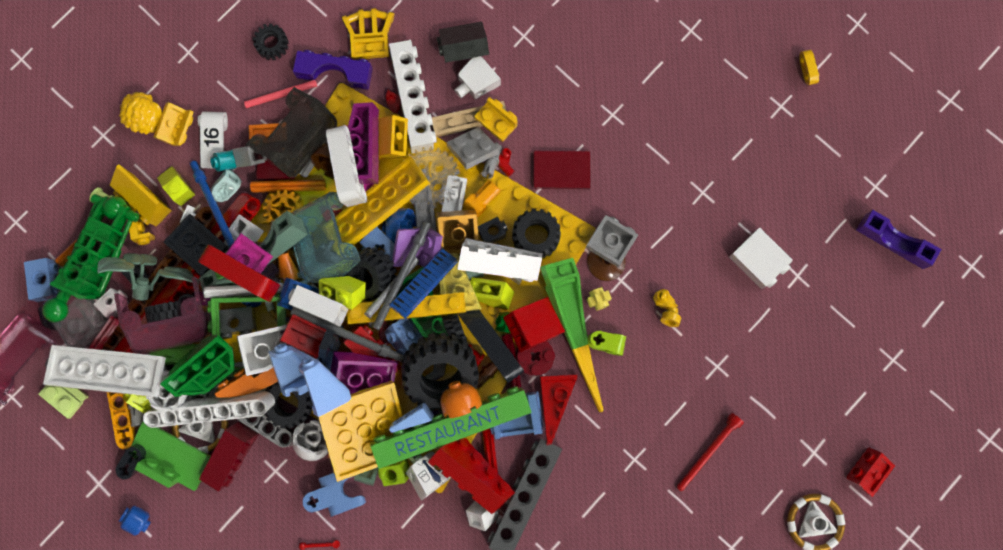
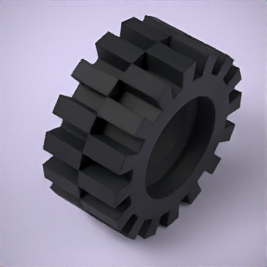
M269 23V27L264 24L263 29L261 27L257 28L259 32L255 31L253 45L260 56L265 57L266 60H270V58L276 60L275 57L277 56L279 59L282 58L281 54L285 55V49L288 50L289 48L287 45L289 41L283 29L279 28L276 24L273 26L271 23ZM268 37H276L278 42L274 47L267 48L264 45V41Z
M182 301L162 303L144 308L147 324L184 317Z
M450 314L442 317L448 336L453 334L457 336L458 340L463 339L467 342L458 315Z

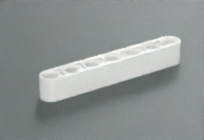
M263 391L237 397H211L186 400L181 406L171 411H158L152 407L144 414L143 421L148 427L156 428L263 416L274 405L275 398L271 393Z

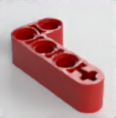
M209 244L198 260L199 263L268 302L272 301L280 287V284Z

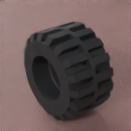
M536 208L532 209L531 212L527 210L523 215L520 214L514 223L512 240L515 248L543 253L542 259L550 256L557 249L561 236L560 224L557 223L556 217H552L550 212L545 213L544 209L536 211ZM532 225L542 226L548 233L547 240L541 244L530 243L525 237L526 229Z
M367 247L348 258L343 266L345 269L343 276H350L366 282V301L377 299L396 277L394 274L397 271L393 267L394 262L389 259L390 256L388 254L385 255L381 249L378 251L376 247Z
M276 382L265 389L266 392L271 393L275 398L274 405L265 413L268 416L266 420L268 422L272 421L274 426L279 425L283 429L286 427L293 428L304 422L313 411V403L309 391L302 395H298L297 391H293L292 393L298 399V409L294 413H287L278 404V397L282 393L279 383Z

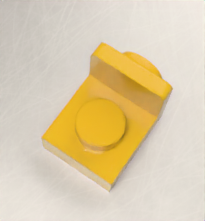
M141 220L132 222L129 233L130 239L138 245H146L150 241L155 240V236L151 233H144L145 226Z

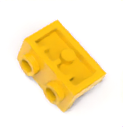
M488 97L487 103L474 116V119L503 143L517 127V117L511 111L507 112L502 108L503 105L497 99L493 100Z

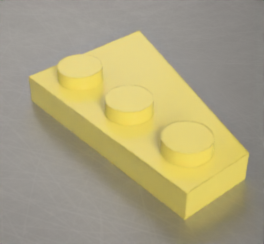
M452 253L451 255L457 259L458 263L440 281L441 295L464 292L466 311L482 309L466 271L458 270L459 255Z

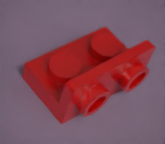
M868 447L846 478L859 486L867 495L873 497L895 465L882 452Z

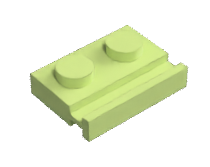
M48 385L39 393L43 399L66 418L70 419L81 407L84 400L89 397L81 389Z

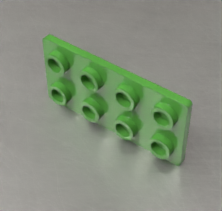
M143 421L131 446L135 444L142 445L146 450L145 459L137 463L135 470L168 488L176 483H180L193 491L197 490L201 482L199 478L211 456L159 427H148ZM133 451V452L135 453V455L133 456V458L138 457V456L136 455L137 451Z

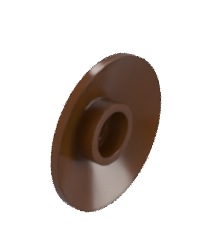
M592 251L588 256L589 271L595 278L601 281L615 280L625 269V258L620 266L616 267L611 263L605 264L604 259Z

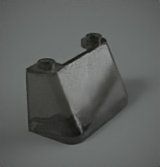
M294 87L288 93L285 100L287 107L291 111L268 138L261 134H256L246 144V146H250L253 152L288 177H296L311 160L314 151L326 142V130L337 127L336 117L320 100Z

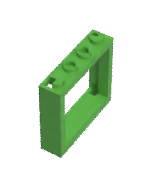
M275 294L271 302L277 301V304L280 303V294ZM256 295L213 297L211 301H208V313H211L212 321H208V331L212 332V336L219 335L221 337L220 303L268 301ZM277 306V327L286 325V308ZM235 366V370L227 377H234V374L243 369L244 366Z

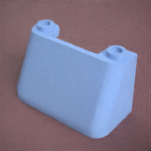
M285 343L275 346L273 350L268 352L282 395L288 397L293 391H297L298 395H302L309 391L314 415L320 417L350 401L351 394L349 389L317 359Z

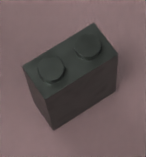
M482 21L439 29L440 36L436 38L440 56H444L445 63L490 55Z

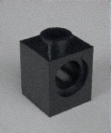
M498 217L478 226V232L483 242L495 243L506 238L508 228L503 220L500 221ZM491 227H496L499 232L496 235H491L488 230Z

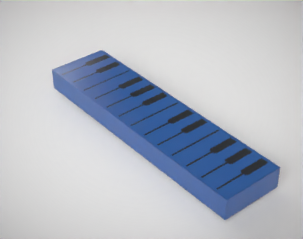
M441 249L390 304V307L406 319L458 263L457 259Z

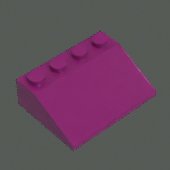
M333 352L330 372L349 389L350 394L389 381L394 382L397 362L352 352Z

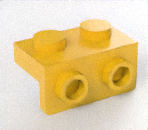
M169 102L166 103L154 138L172 146H181L186 141L187 129L193 122V111L184 110Z

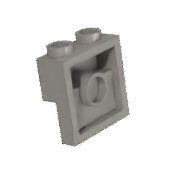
M605 215L585 248L619 267L638 234L632 228L620 224L616 218Z

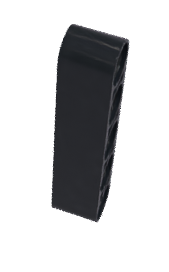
M480 310L457 313L508 383L524 372L521 365Z

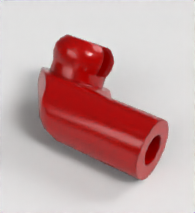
M504 148L500 152L498 166L507 177H510L515 172L509 165L511 151L508 148Z

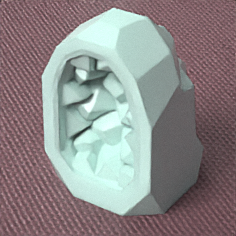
M231 170L224 171L211 188L215 201H227L240 188L241 180Z

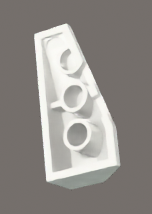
M287 325L236 336L246 376L265 372L273 368L268 352L273 350L275 346L283 344L279 341Z

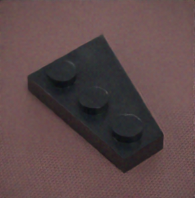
M330 329L326 330L318 353L319 361L326 368L330 363L333 352H338L341 345L340 337L335 331Z

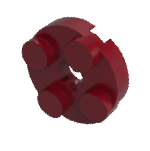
M546 341L521 353L517 347L516 359L523 368V373L538 376L545 374L551 369L555 353L552 346ZM531 352L539 353V361L531 360Z

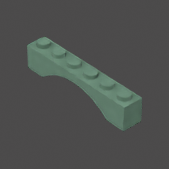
M286 211L272 222L267 237L259 245L273 256L269 263L308 235L303 220ZM211 269L199 278L202 291L204 287L237 285L225 277L217 279L215 271Z

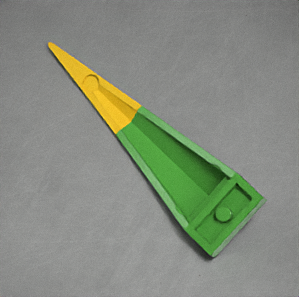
M573 258L544 265L540 269L546 283L545 290L565 330V336L599 412H603V405L588 344L580 275Z

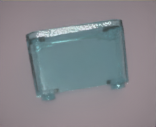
M329 192L292 212V214L303 220L308 234L293 245L300 274L307 282L319 283V280L322 278L344 277L361 261L355 246L350 243H342L333 210L336 211L343 207L337 192Z

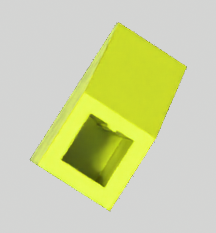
M350 276L322 278L319 280V294L352 310L365 299L366 282Z

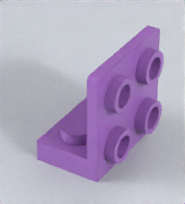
M421 228L397 230L392 259L394 267H402L413 245V238L415 234L418 235ZM429 228L425 236L426 241L416 255V258L419 260L417 265L424 268L441 249L443 236L432 228Z

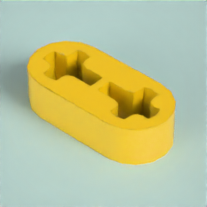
M812 50L801 51L799 60L805 83L807 85L817 84L819 82V73Z

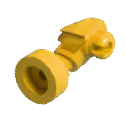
M666 289L657 291L654 294L656 305L667 310L662 313L661 323L669 327H679L681 316L678 314V308H676L678 305L675 303L674 298Z

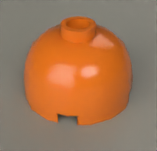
M460 381L450 383L448 385L449 388L441 395V410L445 418L447 415L449 418H456L471 413L470 408L476 406V409H478L482 405L477 389L467 383L460 384Z

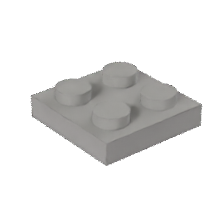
M480 127L447 142L448 149L466 169L499 154V148Z

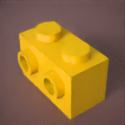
M394 115L379 118V157L390 159L406 157L407 118Z

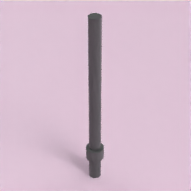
M428 222L423 223L418 235L415 234L412 241L413 245L372 326L374 329L380 330L391 308L390 304L395 300L420 247H423L426 241L425 236L431 226Z
M295 307L292 309L291 315L294 314L323 329L335 331L337 335L374 350L382 357H390L399 362L403 360V354L391 350V347L385 344L375 343Z

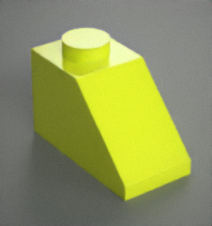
M172 166L157 177L162 188L180 206L196 195Z
M471 278L470 283L478 301L491 307L509 309L514 291L506 282Z

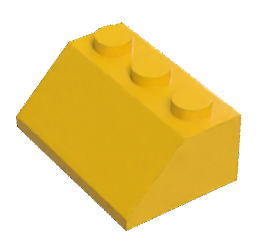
M120 164L116 166L110 186L115 190L113 194L125 199L128 202L127 206L132 211H137L141 214L139 218L146 225L152 224L156 227L172 210L134 174Z

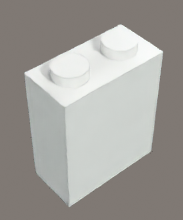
M758 228L729 256L761 289L772 287L778 281L776 277L780 273L782 275L791 268L789 264L793 261L761 228Z
M299 285L291 290L288 297L291 306L341 327L348 312V308L343 304Z

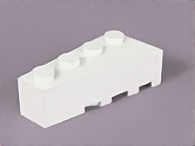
M466 238L462 245L458 270L500 275L508 278H522L524 281L533 282V280H538L543 253Z

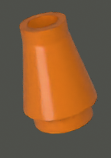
M284 252L278 257L280 278L283 279V282H285L286 278L295 280L298 278L297 273L299 271L292 261L289 252Z

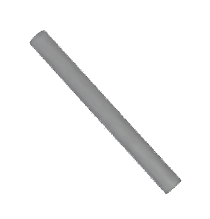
M415 257V259H414V261H413V263H412V265H411V267H410V269H409L407 275H408V274L413 270V268L419 263V260H418L416 257ZM396 277L365 311L366 317L371 318L385 302Z

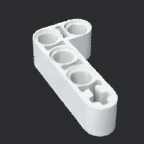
M343 125L327 129L326 137L340 202L347 207L366 203L367 196L364 187L359 183L348 127Z

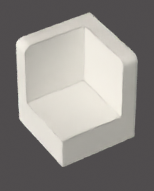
M476 501L466 510L469 525L486 531L499 517L498 510L491 514Z

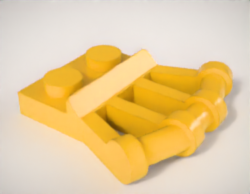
M371 8L370 11L359 9L354 14L341 17L350 34L352 60L389 57L388 32L394 20L395 14L393 12L386 13L376 10V8ZM365 18H372L373 33H365ZM377 18L386 20L382 32H378ZM359 20L360 34L354 33L350 23Z

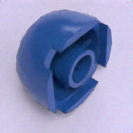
M400 208L383 222V232L395 244L398 229H413V227H417L416 216L412 209Z

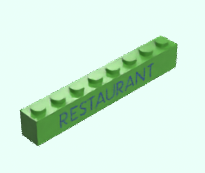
M514 386L507 389V393L501 395L499 393L488 396L487 400L482 401L480 408L476 409V406L470 408L471 413L456 418H449L448 415L445 418L442 414H437L429 422L392 432L393 434L386 437L383 434L373 438L374 441L371 442L370 447L378 469L532 413L523 388Z

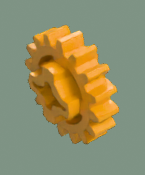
M287 189L284 190L283 194L277 190L276 196L271 193L270 197L272 199H265L268 205L262 207V209L267 211L263 214L265 218H268L266 222L269 225L272 224L275 220L272 214L278 215V218L282 215L280 211L284 210L285 207L288 209L287 211L302 219L300 215L305 214V211L301 210L305 205L299 203L302 199L299 196L295 197L296 194L293 191L289 194ZM290 200L295 203L296 207L290 206Z

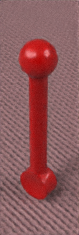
M338 540L331 543H299L300 550L313 547H340V541Z

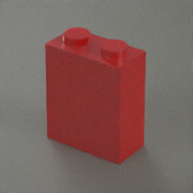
M548 297L516 309L503 317L520 353L565 332Z

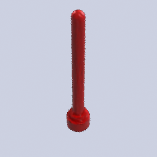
M731 413L728 416L725 428L677 485L679 491H683L729 434L737 428L740 429L744 424V421L737 415Z

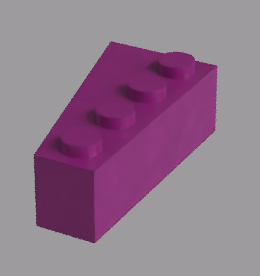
M373 102L354 103L348 128L359 183L361 185L378 184L379 109Z

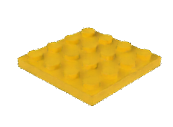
M393 381L351 394L350 401L318 417L337 482L378 467L370 444L374 441L373 438L384 434L386 437L393 434L389 430L392 422L403 416Z

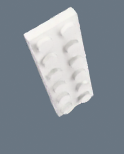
M52 345L43 384L158 397L166 358L163 356Z

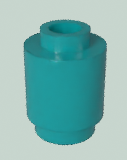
M233 150L213 153L210 159L212 168H215L217 172L237 168Z

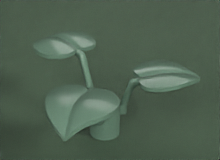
M128 253L123 255V259L104 257L98 262L97 266L98 274L106 271L130 272L131 289H133L132 297L136 300L149 299L150 290L153 291L159 276L185 280L196 284V279L191 271L174 266H167L164 270H158L153 281L150 283L149 279L144 277V265H156L157 258L149 254ZM134 264H140V277L135 281Z

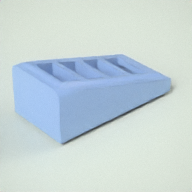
M422 403L392 422L389 430L392 433L431 421L434 415L427 404Z

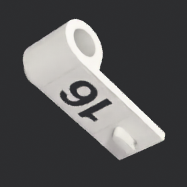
M203 111L198 116L201 168L215 169L212 168L210 159L213 153L224 151V131L228 127V117L226 112Z

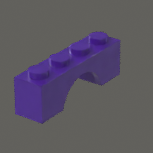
M310 50L297 51L293 69L296 78L311 81L316 80L325 71L336 70L346 75L350 87L369 90L373 71L369 61L365 59L351 60L347 56L333 57L328 53L315 54Z
M875 210L865 214L856 231L921 269L933 266L942 250L925 239H916L901 233L892 226L890 219Z

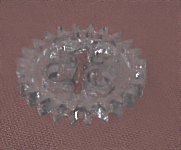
M430 146L429 151L422 147V153L415 150V156L408 154L414 158L418 166L425 165L422 172L427 178L429 177V162H432L429 193H426L428 188L426 186L410 199V202L414 204L417 201L418 207H421L424 203L428 209L431 203L436 208V202L443 205V199L450 201L448 195H455L452 189H458L459 187L455 182L460 181V178L455 176L460 174V171L455 169L458 165L456 162H452L454 160L453 157H447V151L441 154L440 148H437L434 152L432 146ZM437 166H444L441 172L435 171ZM436 184H442L440 190H433Z

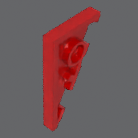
M577 375L542 376L539 379L546 445H551L578 378Z

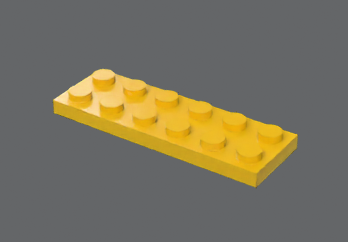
M412 156L405 159L378 181V184H375L366 191V203L347 207L322 227L329 241L332 239L336 241L333 246L336 253L342 256L430 184Z

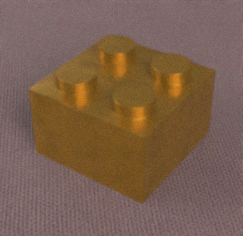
M475 209L437 212L438 233L443 236L441 249L449 254H461L462 245L466 238L479 241Z

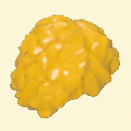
M143 92L127 94L120 105L119 116L121 124L123 123L126 128H130L135 133L138 131L141 134L155 133L162 115L161 107L153 102L150 94Z

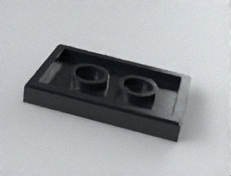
M190 213L163 241L200 276L210 270L198 262L208 244L224 253L229 250L225 243Z

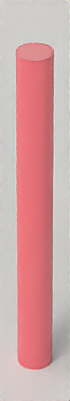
M314 79L244 101L247 109L317 87V83Z

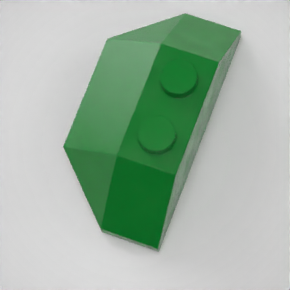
M219 335L207 336L174 365L160 382V385L175 397L208 393L235 370L233 348Z

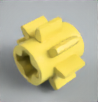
M601 287L589 292L590 297H588L587 302L590 308L595 307L596 311L608 307V301L612 298L609 290L604 292Z

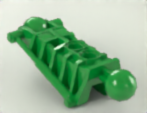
M97 194L92 195L91 202L94 204L84 228L79 233L71 255L67 257L66 264L63 268H60L58 271L60 273L50 283L51 286L60 291L56 298H51L43 304L42 313L48 321L60 322L68 316L69 308L67 302L71 295L78 299H99L106 293L105 290L113 271L98 274V262L104 257H120L121 248L132 222L139 220V214L132 211L123 198L118 196L101 197ZM104 215L114 220L111 226L101 222ZM128 219V221H127V223H126V226H125V228H124V230H123V233L120 232L121 229H122V227L124 226L126 220ZM99 241L102 244L98 252H95L93 249L96 242Z

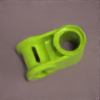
M596 331L588 336L590 348L612 355L623 356L626 336L603 331ZM599 336L598 339L601 340V343L596 345V341L593 338Z

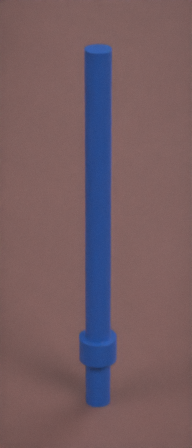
M192 161L190 166L193 170V177L196 183H199L230 248L234 243L233 236L206 182L207 178L204 171L200 169L197 161Z

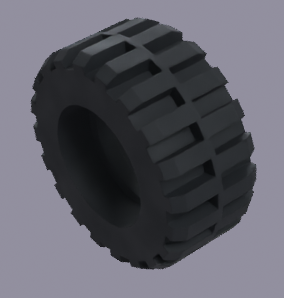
M434 333L428 334L427 338L421 337L417 339L418 343H412L409 346V350L405 351L401 364L402 385L406 395L409 396L413 403L417 402V406L426 403L431 411L435 409L442 411L440 404L441 395L449 388L448 385L455 381H460V384L467 383L477 388L479 373L473 350L467 345L466 341L463 339L458 340L457 336L453 334L450 336H446V333H440V335L435 336ZM437 363H447L458 369L452 377L443 381H432L422 375L426 368Z

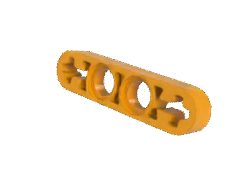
M107 392L116 444L121 449H128L136 437L135 427H131V413L128 410L129 404L124 401L121 407H116L115 399L119 396L123 397V394ZM124 415L127 418V424L121 427L118 424V419ZM127 429H129V431H125V432H121V433H120V430H127ZM125 435L130 437V441L127 444L122 442L125 439Z

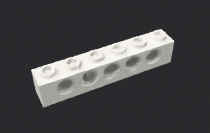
M411 40L389 44L390 55L404 118L408 119L407 134L411 153L434 150V143L437 142L435 131L431 132L430 125H433L431 114H427L426 108H429L427 97H423L422 91H425L424 81L419 79V74L422 73L420 63H416L415 60L418 57L416 46L412 47ZM403 61H409L410 63H408V64H403L402 62H403ZM408 77L413 78L412 81H406L405 79ZM411 94L417 95L416 98H410L409 96ZM415 111L421 112V114L417 116L413 115L412 113ZM419 128L425 129L423 133H418L416 130Z

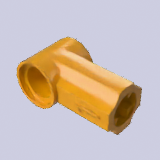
M488 180L475 194H471L463 202L462 206L466 210L475 209L478 218L487 209V205L501 191L493 182Z

